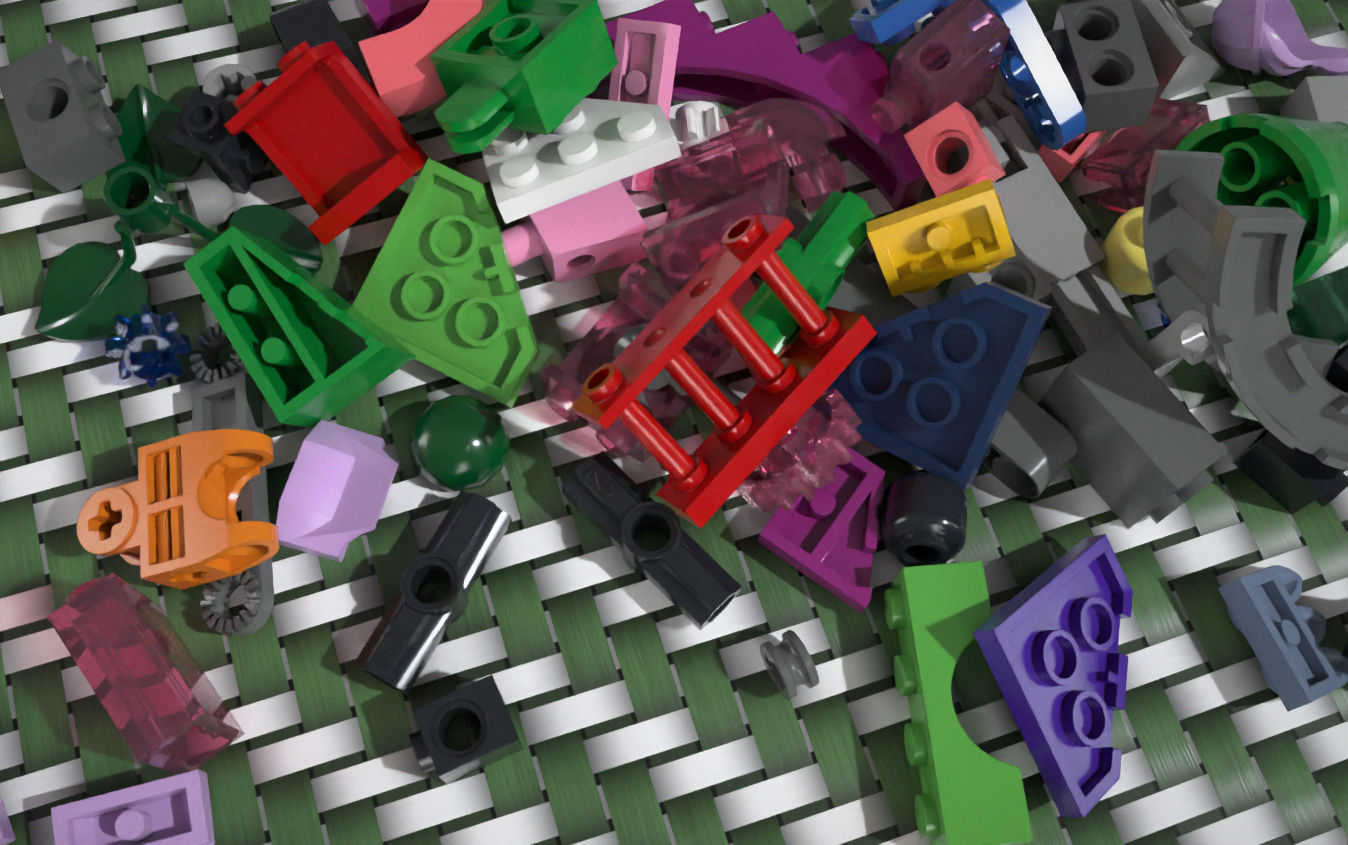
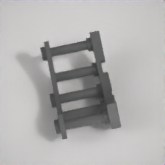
M1154 150L1146 183L1143 210L1144 252L1154 292L1170 324L1184 311L1203 302L1206 305L1211 340H1209L1204 328L1203 332L1207 339L1212 342L1214 348V355L1204 359V361L1215 370L1224 374L1233 392L1246 408L1281 442L1292 449L1296 447L1301 451L1315 455L1323 464L1348 471V393L1334 387L1325 379L1339 346L1333 340L1292 334L1286 311L1293 308V271L1298 245L1306 220L1291 208L1224 205L1216 198L1218 183L1225 157L1219 153Z

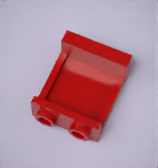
M333 40L313 48L304 41L277 62L276 66L281 70L282 74L269 86H266L262 80L258 81L234 100L232 104L239 112L224 127L232 136L245 131L254 139L319 215L320 218L308 228L326 246L423 168L429 157Z

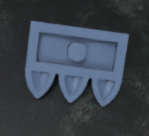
M1273 565L1240 577L1218 588L1227 604L1228 615L1232 623L1245 635L1261 664L1262 674L1267 685L1278 694L1288 712L1309 704L1346 684L1348 681V660L1342 656V652L1334 648L1319 646L1326 632V619L1324 615L1310 607L1295 605L1302 592V578L1299 574L1287 567Z

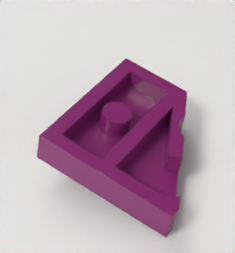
M831 435L761 531L757 542L861 614L871 601L872 588H870L873 554L877 549L879 530L877 517L879 504L882 501L885 471Z

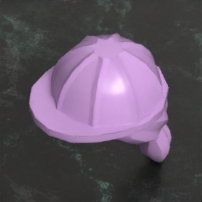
M1222 0L1213 13L1212 44L1219 56L1232 66L1251 70L1252 75H1260L1261 69L1275 76H1286L1304 70L1307 73L1316 72L1323 76L1348 75V49L1321 46L1312 42L1308 38L1293 4L1289 0Z

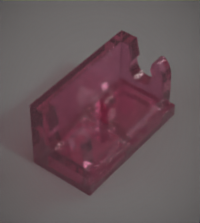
M1155 98L1146 125L1117 129L1081 163L1085 178L1097 183L1105 182L1115 191V194L1110 191H1102L1095 198V201L1106 209L1126 213L1132 208L1144 206L1146 183L1154 150L1174 151L1188 134L1199 126L1210 122L1207 105Z

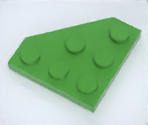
M428 158L352 306L416 355L413 359L512 408L540 351L489 191L482 183Z

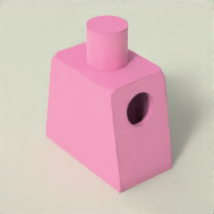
M620 180L520 218V224L502 231L513 267L540 256L552 279L560 283L647 258L648 227Z

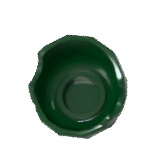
M451 395L432 402L416 419L408 448L414 470L420 478L427 479L447 492H457L484 487L503 468L510 447V440L505 421L496 410L479 399L469 396Z

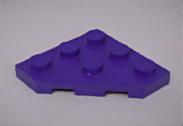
M1106 534L1083 538L973 631L1061 817L1084 818L1120 779L1122 751L1111 747L1113 711L1125 710L1128 656L1118 653L1120 619L1131 618L1133 591Z

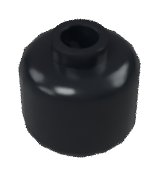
M924 469L913 471L891 482L885 490L883 497L881 541L885 548L906 567L946 564L948 560L955 558L964 549L966 543L968 499L965 492L950 478L930 473Z

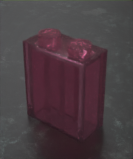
M114 573L105 578L93 579L78 586L67 596L65 605L47 616L138 761L175 774L196 770L245 734L162 608Z

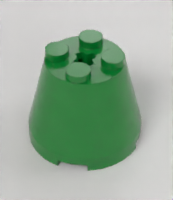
M1241 113L1219 118L1199 126L1188 134L1174 150L1213 152L1225 157L1216 196L1224 205L1291 208L1306 220L1297 249L1292 289L1308 280L1348 243V125L1340 121L1327 123L1263 113Z

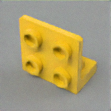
M991 178L866 222L868 237L892 297L907 292L913 294L927 292L938 286L943 280L967 272H987L1000 265L1003 260L1016 256L999 195L995 192Z

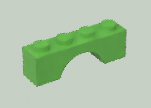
M972 561L903 567L890 583L891 589H886L884 592V613L889 629H897L901 655H896L894 658V678L898 694L900 696H908L912 723L905 724L904 743L910 765L919 766L923 794H917L915 797V815L919 833L922 838H930L931 845H1019L1033 842L1020 767L1000 761L981 750L963 730L957 719L952 702L951 682L958 658L967 646L977 641L973 631L992 616L983 562Z

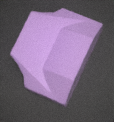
M320 420L304 439L279 501L276 520L279 545L342 563L349 542L361 534L375 530L399 465L384 451L386 444L383 438Z
M199 769L51 808L55 845L215 844L207 772Z

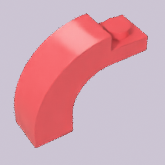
M429 0L423 12L408 25L358 42L363 64L374 91L397 119L423 110L447 95L430 56L485 8L484 0Z

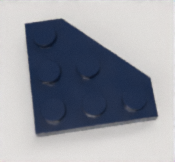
M987 281L876 325L873 328L877 334L807 412L930 473L948 477L960 488L966 490L972 485L1053 307L993 281Z

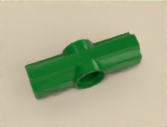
M833 191L796 240L788 238L776 252L822 311L838 290L845 275L844 270L854 256L858 254L863 244L869 239L866 222L878 218L872 213L865 200L850 191L846 193ZM761 279L760 288L750 301L745 304L740 313L779 358L799 332L801 326Z

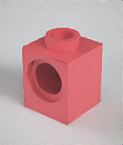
M957 101L904 135L936 197L990 178L993 183L1006 175L976 118ZM968 146L969 158L964 168L956 173L949 174L947 162L952 152L960 147Z

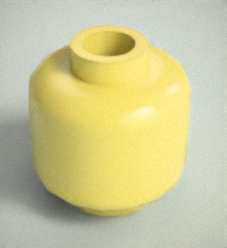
M1144 206L1132 208L1122 215L1109 231L1100 247L1106 256V259L1100 265L1104 275L1116 288L1128 294L1147 295L1155 293L1149 278L1144 252Z

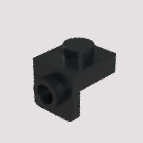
M200 91L193 92L167 136L168 140L175 148L202 156L218 178L226 183L230 189L246 194L256 175L265 169L269 157L247 132L243 131L232 136L224 127L239 112L232 104L233 102Z

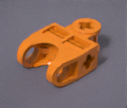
M217 429L189 432L139 447L138 480L101 489L94 493L83 505L77 520V536L80 544L88 552L100 556L120 554L126 562L140 567L141 579L181 590L237 575L268 560L279 550L278 527L263 521L239 522L236 513V503L243 486L250 479L260 474L261 467L267 466L274 460L272 438L263 433L250 430Z

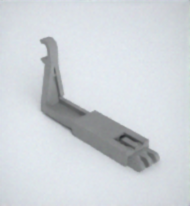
M983 97L970 101L967 109L976 118L1006 173L1004 175L1005 179L998 182L994 181L993 186L996 194L1000 197L1011 239L1054 289L1045 304L1053 307L1050 314L1077 357L1115 330L1160 379L1168 374L1183 358L1193 366L1214 355L1212 342L1209 341L1211 339L1206 305L1203 302L1184 311L1166 329L1148 342L1099 267L1106 259V256L1014 116L1009 115L998 120ZM968 146L960 147L952 152L947 162L949 174L956 173L964 168L969 158ZM1203 328L1206 330L1209 340L1205 336Z

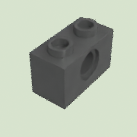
M57 39L0 69V89L26 167L61 192L66 193L126 162L118 140V136L122 135L121 125L112 110L105 104L101 90L106 85L100 71L87 56L79 58Z

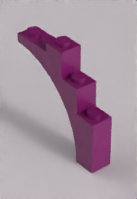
M665 0L620 17L681 26L671 101L718 102L760 111L798 126L844 155L873 182L895 212L917 204L927 178L898 127L897 117L892 106L887 101H882L890 75L887 61L880 50L873 49L869 42L859 41L855 33L802 54L798 38L793 31L785 30L774 11L716 34L708 14L705 11L699 12L692 0ZM618 19L605 23L613 49L615 48ZM611 72L599 83L597 89L585 98L608 100Z

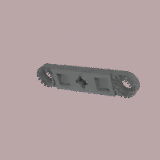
M215 323L214 328L211 326L205 329L207 333L205 335L200 334L197 337L200 342L198 345H193L192 350L195 351V354L190 355V361L194 363L191 368L195 375V389H191L193 432L217 429H243L264 434L262 393L237 352L230 356L234 359L233 362L229 360L226 362L229 366L228 368L222 366L220 367L221 371L217 369V359L220 352L231 342L220 324ZM266 466L261 467L260 474L250 479L239 493L236 503V513L239 522L263 521L270 523ZM272 557L237 575L204 583V590L202 592L204 600H201L200 607L205 608V611L202 612V617L208 620L206 624L209 628L215 629L219 633L245 637L254 634L265 625L274 605ZM242 584L246 585L244 587L245 591H249V593L246 594L245 598L250 599L249 603L245 602L243 606L247 607L246 611L241 610L239 612L241 616H234L232 618L229 612L231 595Z

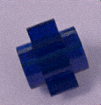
M142 303L140 313L128 319L118 314L113 317L115 330L121 337L105 340V350L108 357H123L118 365L120 379L125 380L133 374L138 378L146 379L149 388H154L157 382L156 379L167 375L169 372L176 376L182 374L180 361L176 354L191 351V344L188 335L174 334L179 326L175 312L172 311L162 318L155 313H150L147 303ZM143 340H155L154 350L141 351Z

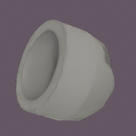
M215 178L198 179L185 183L188 200L194 218L210 228L229 220L235 206L233 192L226 183Z

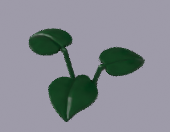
M140 84L134 86L117 115L122 128V135L118 136V140L126 162L109 170L111 176L107 179L103 191L106 204L120 217L114 224V230L120 234L123 255L121 257L119 252L109 244L89 241L75 244L66 249L56 259L44 283L41 310L34 327L36 331L47 337L71 342L103 340L126 331L139 320L148 306L151 286L142 274L131 269V266L137 259L133 238L135 231L142 234H152L165 229L171 221H176L210 243L220 236V234L183 212L179 206L174 205L172 197L167 193V181L181 182L190 178L199 169L204 158L175 148L167 138L183 109L162 99ZM263 204L242 207L232 215L228 229L235 226L275 244L311 274L315 275L320 271L324 262L321 247L312 232L292 214L278 207Z

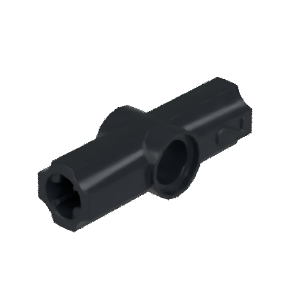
M603 451L597 455L589 456L573 471L569 480L562 486L563 495L622 552L623 559L628 567L640 575H645L700 631L709 623H712L741 591L742 586L681 528L680 520L675 512L665 504L655 502ZM653 528L664 533L668 543L660 550L647 551L638 547L633 541V537L642 529Z
M461 490L423 553L413 558L403 569L398 593L353 664L381 683L408 695L450 624L456 622L465 613L469 602L468 594L512 522L511 516L497 507L494 502L475 492L469 493ZM434 578H444L452 582L451 590L444 600L435 604H426L419 601L420 590L426 582Z

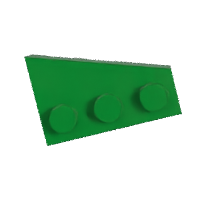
M230 227L183 263V266L280 424L314 428L320 420H330L416 357V355L275 244L240 228Z

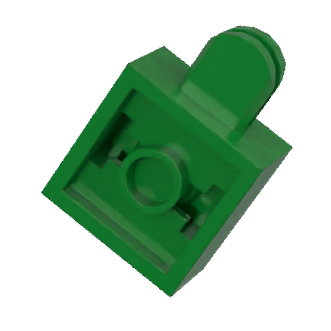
M493 0L430 56L448 96V100L434 114L440 127L445 131L444 136L452 151L459 154H470L484 150L506 128L548 135L551 131L558 128L563 123L564 118L587 95L594 92L599 83L618 65L598 1Z

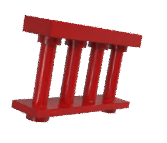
M753 213L736 221L724 234L722 239L724 244L612 363L602 365L587 378L582 388L583 394L571 406L579 416L605 430L618 419L669 473L668 481L656 495L676 514L700 529L877 334L863 314L829 306L822 311L776 254L774 249L795 228L787 217ZM754 271L757 272L801 326L800 337L780 358L776 356L729 300L732 294ZM709 319L758 375L757 384L736 406L727 399L683 349ZM663 369L669 373L714 423L713 432L693 454L689 455L636 398Z

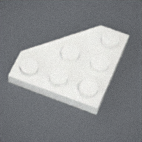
M584 98L564 118L563 123L548 135L506 128L482 150L496 204L505 224L682 156L676 136L660 105Z

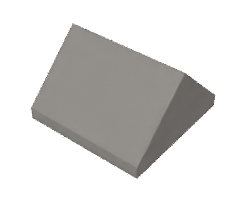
M1130 0L1159 83L1153 106L1216 79L1227 71L1173 0Z

